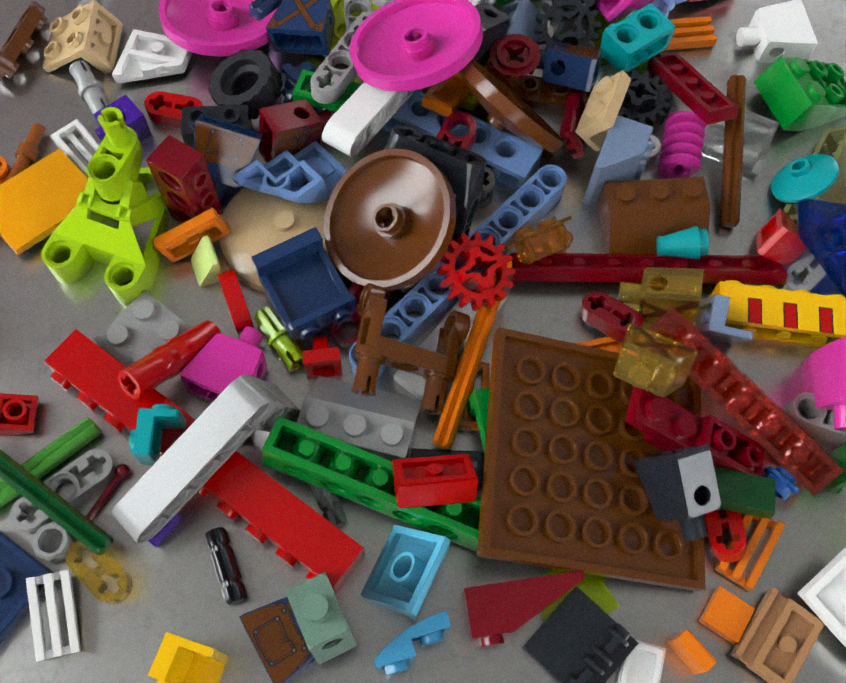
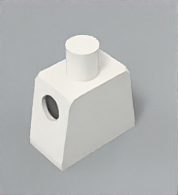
M792 0L759 8L756 10L749 26L739 28L736 34L737 45L739 47L752 46L756 59L761 63H774L780 56L799 57L808 60L818 44L802 0Z

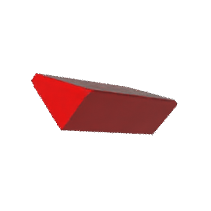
M468 453L392 460L398 508L466 503L476 500L478 478Z

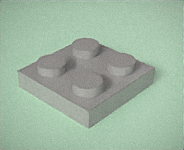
M145 290L93 340L104 351L128 367L148 355L156 347L164 345L168 340L180 336L192 327Z

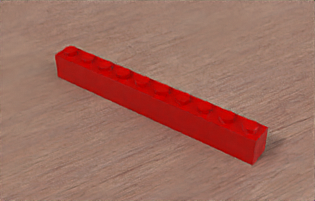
M77 329L44 360L54 371L49 376L66 391L72 386L80 392L76 398L91 411L99 407L107 413L103 419L118 432H121L124 428L130 432L132 429H136L139 408L152 409L153 405L167 404L180 410L186 419V428H163L160 456L195 421L193 417L156 389L149 391L138 399L129 397L122 390L118 380V373L126 368V366ZM237 451L196 492L203 498L209 493L217 499L219 503L215 507L232 521L237 516L249 524L245 531L261 544L268 539L276 545L278 550L275 554L286 564L293 568L299 563L308 570L309 573L305 577L307 580L326 572L336 593L365 556L364 547Z

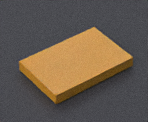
M60 148L0 185V236L18 256L52 234L77 205L80 192L86 188L88 178Z

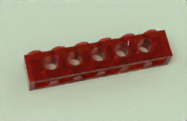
M674 305L646 330L658 343L685 345L697 350L690 354L686 349L664 348L683 371L813 496L844 471L840 464Z

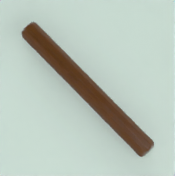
M732 75L727 82L726 97L739 109L737 118L725 121L720 225L723 227H736L740 222L747 79L744 75Z

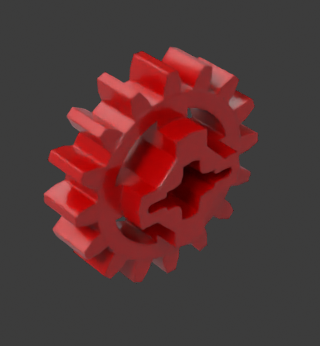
M475 232L470 240L466 234H462L457 239V242L453 240L450 242L447 248L448 252H445L440 260L445 265H441L436 271L437 274L445 276V280L439 286L440 288H450L451 292L447 296L448 300L456 296L460 298V308L471 303L473 311L479 310L482 304L486 309H490L495 305V301L500 302L507 296L504 291H508L514 285L507 279L516 273L515 269L507 268V263L513 259L512 255L503 256L501 252L505 245L503 243L497 247L492 245L493 236L491 235L482 241L479 232ZM460 256L458 259L460 267L459 270L455 271L456 259ZM471 269L473 271H481L485 269V271L482 274L473 272L466 274ZM495 272H496V282H494V280H493V276H494V273H495Z

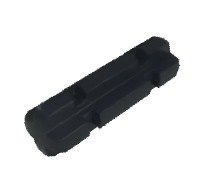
M224 527L211 529L205 533V539L208 548L213 550L210 555L218 581L224 586L221 589L224 600L228 605L237 604L247 598L244 583L239 581L241 574L231 546H228L230 543L228 533Z

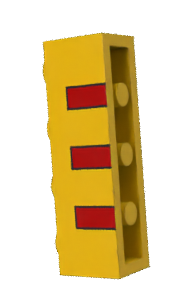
M729 280L725 282L719 281L709 296L718 294L731 297L725 326L754 332L753 339L822 348L841 337L846 338V297L841 294L821 295L802 289L791 291L777 289L772 285L753 286Z

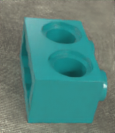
M650 3L640 10L632 11L628 17L618 23L610 24L602 34L599 49L603 50L602 56L618 72L624 70L627 73L667 49L676 26Z

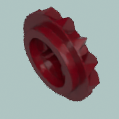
M508 34L500 37L493 43L490 49V65L494 66L496 74L502 73L506 75L508 80L511 77H518L522 80L527 74L533 75L535 68L539 66L540 50L531 38L521 34ZM509 55L513 57L519 55L520 62L517 60H513L512 62H510Z

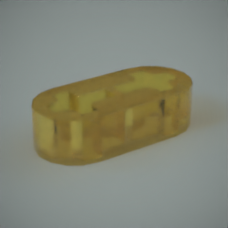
M79 540L75 541L67 551L66 563L97 599L107 604H118L127 599L131 593L133 583L131 576L108 550L103 555L92 553V559L98 564L95 569L85 563H81L83 557L80 555L85 549L90 552L92 551ZM104 573L114 579L120 577L116 583L119 587L116 593L110 591L104 593L108 587L107 583L101 578Z

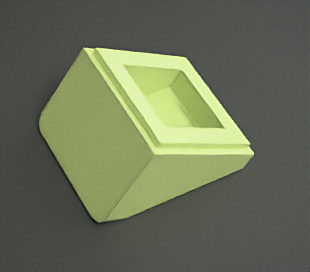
M204 236L191 257V264L200 287L219 282L217 274L223 273L210 237Z

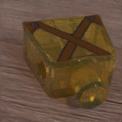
M645 268L642 284L620 283L618 300L622 303L639 305L638 312L643 317V322L692 331L701 302L704 269Z
M630 323L616 357L613 375L635 387L642 388L661 397H666L684 385L698 350Z

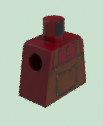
M304 99L260 109L259 132L264 134L259 144V152L266 163L286 150L294 156L315 140L320 144L321 133H323L326 123L332 117L331 113L326 110L317 114L310 103Z

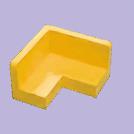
M166 632L148 676L158 679L157 683H219L229 655Z

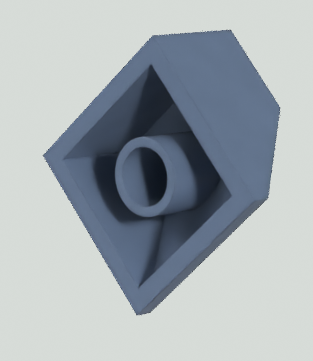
M617 115L614 126L608 130L582 204L591 205L597 203L605 182L640 180L655 143L649 141L653 130L652 126Z

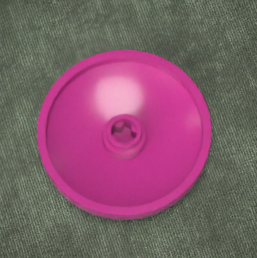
M160 0L159 2L160 21L166 36L173 43L187 51L207 56H230L238 53L240 50L257 49L270 41L266 26L276 10L258 21L255 17L249 15V4L254 0Z
M468 0L392 1L367 17L355 31L350 43V57L356 73L365 83L386 91H412L440 83L462 70L478 52L483 39L480 15L476 7Z

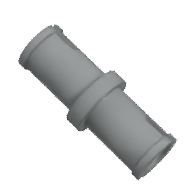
M82 60V65L80 61L73 62L69 67V72L79 87V96L83 101L87 102L94 114L109 105L104 95L105 89L102 83L95 79L86 61Z

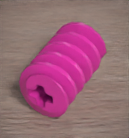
M675 111L666 117L663 143L659 157L660 163L658 165V173L664 179L690 177L701 168L700 160L702 158V148L704 147L703 139L705 137L706 124L694 112Z

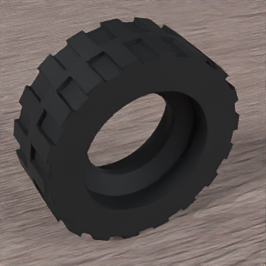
M249 49L240 50L238 53L232 54L226 60H223L218 68L213 71V76L209 81L210 88H208L211 98L217 106L248 105L251 119L254 120L259 118L260 109L276 104V100L282 93L281 87H283L281 74L267 54L265 55L260 50ZM252 76H259L256 83L248 91L240 95H233L235 89L242 81Z

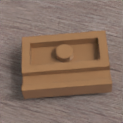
M773 587L766 592L730 655L746 664L747 668L768 683H793L825 624L792 599L785 598L778 593V589Z

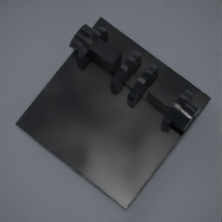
M576 586L527 641L524 647L561 683H606L639 643L622 625L617 624Z

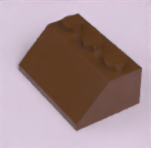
M704 176L604 183L597 207L606 254H657V236H665L694 226H698V229L706 228L709 234L711 204Z

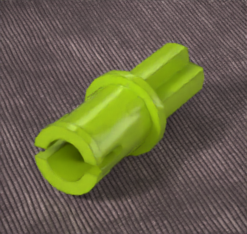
M266 306L263 309H259L254 320L269 340L267 344L269 348L277 351L290 372L300 369L302 366L299 364V361L304 364L301 348L296 341L292 342L283 323L271 307Z

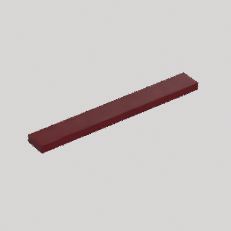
M510 253L513 258L511 260V268L516 271L511 276L512 281L644 283L645 270L700 269L703 271L699 283H719V281L735 280L742 284H785L788 275L782 264L764 256L708 255L700 256V259L697 260L669 256L658 257L657 254ZM645 274L646 279L655 280V282H652L653 280L647 282L646 280L645 283L661 282L659 274Z

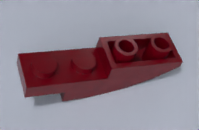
M647 386L644 387L645 389L632 388L625 422L645 433V442L662 451L709 444L714 466L761 476L765 446L712 415L701 418L661 394L652 393L653 390Z

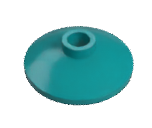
M811 154L797 158L783 166L775 174L771 182L772 194L777 200L784 203H800L811 200L823 194L835 183L839 176L838 163L833 157L826 154Z

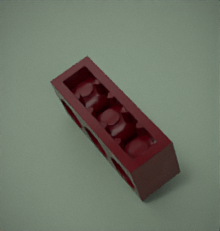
M168 135L146 161L171 218L182 224L211 208L216 210L217 215H221L223 211L204 155Z

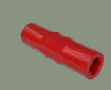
M206 320L180 336L168 340L164 345L156 347L148 355L118 373V380L122 390L129 397L138 399L165 381L176 377L216 334L221 333L220 329L213 322Z

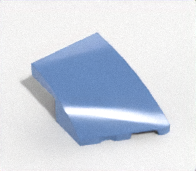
M315 140L294 156L286 150L264 166L258 160H255L231 178L237 185L293 202L318 203L329 200L336 184L347 172V169Z

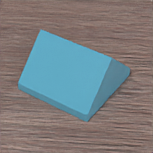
M394 524L360 595L415 623L447 555L451 540L445 536Z

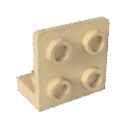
M95 0L84 6L76 7L73 12L62 18L57 17L49 28L51 34L49 43L44 50L45 60L43 69L49 73L82 57L105 75L113 72L123 23Z

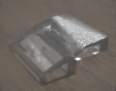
M745 110L742 171L755 176L759 175L771 148L770 144L779 122ZM725 121L708 125L703 139L704 147L702 148L703 156L723 163Z

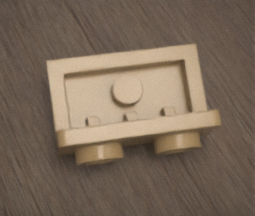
M624 70L611 77L605 76L594 85L575 131L594 151L602 149L608 130L614 126L629 87L631 78Z

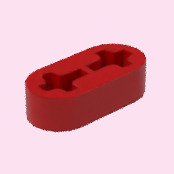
M163 91L151 93L144 101L146 112L152 122L181 128L182 107L203 106L202 102L195 97Z
M232 269L217 274L237 333L242 332L246 326L254 328L235 270Z
M718 510L704 514L713 554L719 560L730 563L743 558L747 551V539L741 513L726 510L727 518L724 519L719 518ZM722 530L730 531L731 539L735 541L733 549H726L725 544L722 543Z

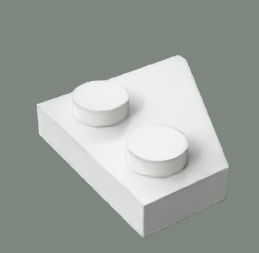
M133 29L112 76L115 83L121 84L184 73L193 52L179 47L166 35Z

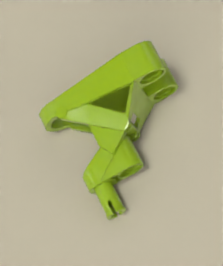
M107 107L101 111L102 115H98V121L106 135L87 165L89 178L86 188L80 192L77 205L50 235L42 249L41 256L55 278L65 284L76 283L86 275L93 261L108 265L104 274L106 284L119 303L129 306L145 290L149 293L155 283L161 253L155 249L152 239L167 232L170 214L160 191L148 196L143 186V183L156 182L150 168H140L143 149L137 134L133 129L127 127L120 109ZM107 216L118 220L119 228L117 229L100 222ZM154 219L142 255L133 227ZM132 280L129 284L123 285L126 281Z

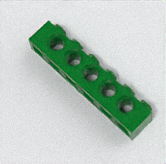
M281 416L277 417L262 448L263 465L429 533L445 536L451 542L477 551L481 507L480 497L476 496L475 501L466 503L398 508L392 461Z

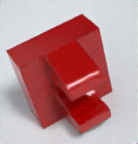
M327 335L314 336V350L303 351V362L307 379H316L319 376L333 377L343 375L339 347L329 348Z

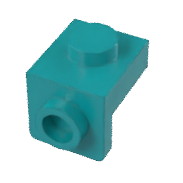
M167 404L153 405L152 409L139 408L136 429H132L129 435V449L142 465H154L159 459L163 428H186V419L176 407Z

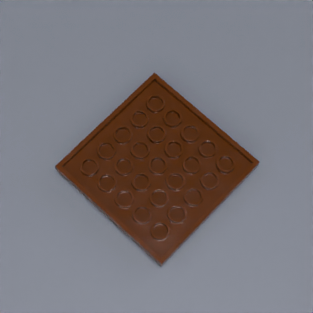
M499 327L494 332L477 557L571 572H584V574L691 591L706 590L704 538L684 541L678 520H658L655 517L635 467L634 460L663 451L645 442V433L625 422L632 388L635 386L629 383L631 376H627L625 381L617 378L619 371L616 369V363L619 356L683 383L673 391H664L661 395L701 418L700 371ZM634 378L636 381H639V382H641V383H646V382H643V381H641V380H638V379ZM647 383V385H646L647 387L651 388L652 390H654V389L656 388V387H654V386H652V385H650V384H648V383Z

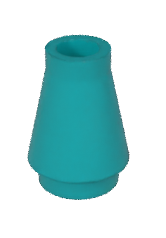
M694 226L665 236H657L656 249L658 257L669 256L699 260L700 256H708L709 237L707 229H698V226Z

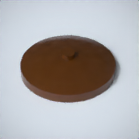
M472 59L459 71L469 90L489 113L486 119L496 129L502 131L505 127L524 141L554 154L564 145L565 142L538 113L480 63Z
M385 149L362 158L349 168L338 181L326 207L324 239L332 262L345 277L364 287L367 283H372L383 287L385 290H395L417 282L438 264L451 242L456 223V202L452 187L444 173L435 164L421 154L411 150Z

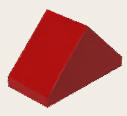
M781 208L756 233L757 252L787 267L814 243Z

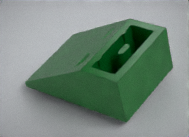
M780 56L753 82L783 130L802 132L846 118V81L843 78L845 73L836 63Z

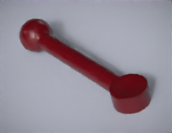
M119 464L115 468V476L86 515L91 521L94 519L120 480L129 476L130 468L128 465Z

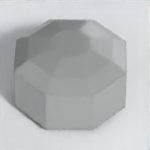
M55 521L39 527L31 541L35 555L52 563L69 558L76 545L75 537Z

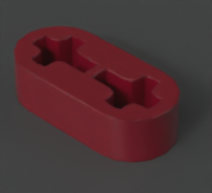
M590 292L582 299L581 317L587 324L623 343L634 342L640 337L641 332L639 330L630 329L631 323L641 328L643 326V317L635 309L603 292Z

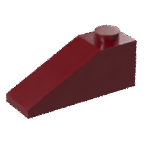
M573 571L464 588L463 599L470 641L479 640L480 647L504 644L503 636L511 635L585 579L584 572Z

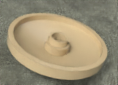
M244 187L228 203L222 215L223 220L228 222L232 232L219 239L223 256L230 270L234 269L237 278L247 286L266 293L254 271L251 257L314 227L318 229L322 236L323 248L330 258L324 239V216L329 200L318 203H297Z

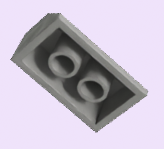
M322 376L316 379L304 398L297 420L298 424L389 461L409 458L421 413L420 406L422 400L377 389L375 390V396L361 395L362 391H359V394L351 391L352 383Z

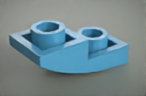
M447 611L419 621L394 638L374 659L376 670L385 669L387 676L410 669L409 661L416 659L413 642L420 640L421 647L445 640L443 633L451 628Z

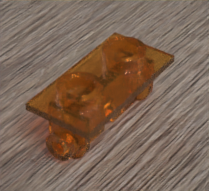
M555 216L538 224V229L536 230L533 229L532 225L525 227L514 234L516 240L504 247L506 251L515 247L518 261L528 265L548 255L565 250L573 242V235L567 231L564 224L570 221L572 217L569 216L557 221Z

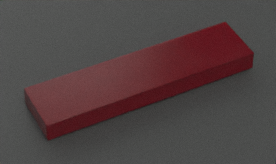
M677 52L649 59L648 69L655 76H659L660 80L667 84L668 88L706 125L737 118L739 107Z

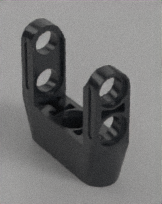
M395 126L391 131L384 150L395 148L414 151L426 157L444 173L452 187L453 193L457 194L455 198L456 223L451 241L457 242V239L462 234L468 236L483 190L486 168L485 158L414 128Z

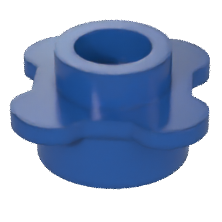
M768 466L763 470L765 473L764 477L775 479V496L785 501L790 495L800 492L794 485L797 482L796 478L784 468L778 466L774 469Z

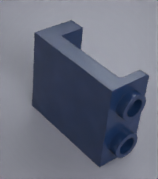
M316 227L251 257L254 271L292 342L299 338L302 340L310 339L317 335L322 327L332 322L334 324L342 323L348 320L353 315V312L356 311V298L353 293L349 294L323 248V238Z

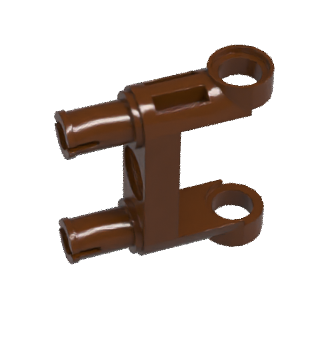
M367 283L358 303V314L362 315L354 351L358 364L351 391L356 394L362 391L361 395L375 396L380 365H385L423 376L426 382L420 411L427 412L429 410V414L441 415L443 413L447 384H450L455 376L459 347L469 333L470 316L456 310L449 314L444 328H440L436 352L380 336L387 300L384 299L385 289L381 286Z

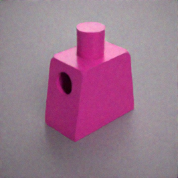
M249 326L243 329L238 339L222 333L216 334L180 373V378L187 392L213 402L239 376L248 374L263 380L267 371V363L263 351L258 348L263 340V335L255 328Z
M841 337L810 353V365L816 408L834 411V429L846 431V338Z

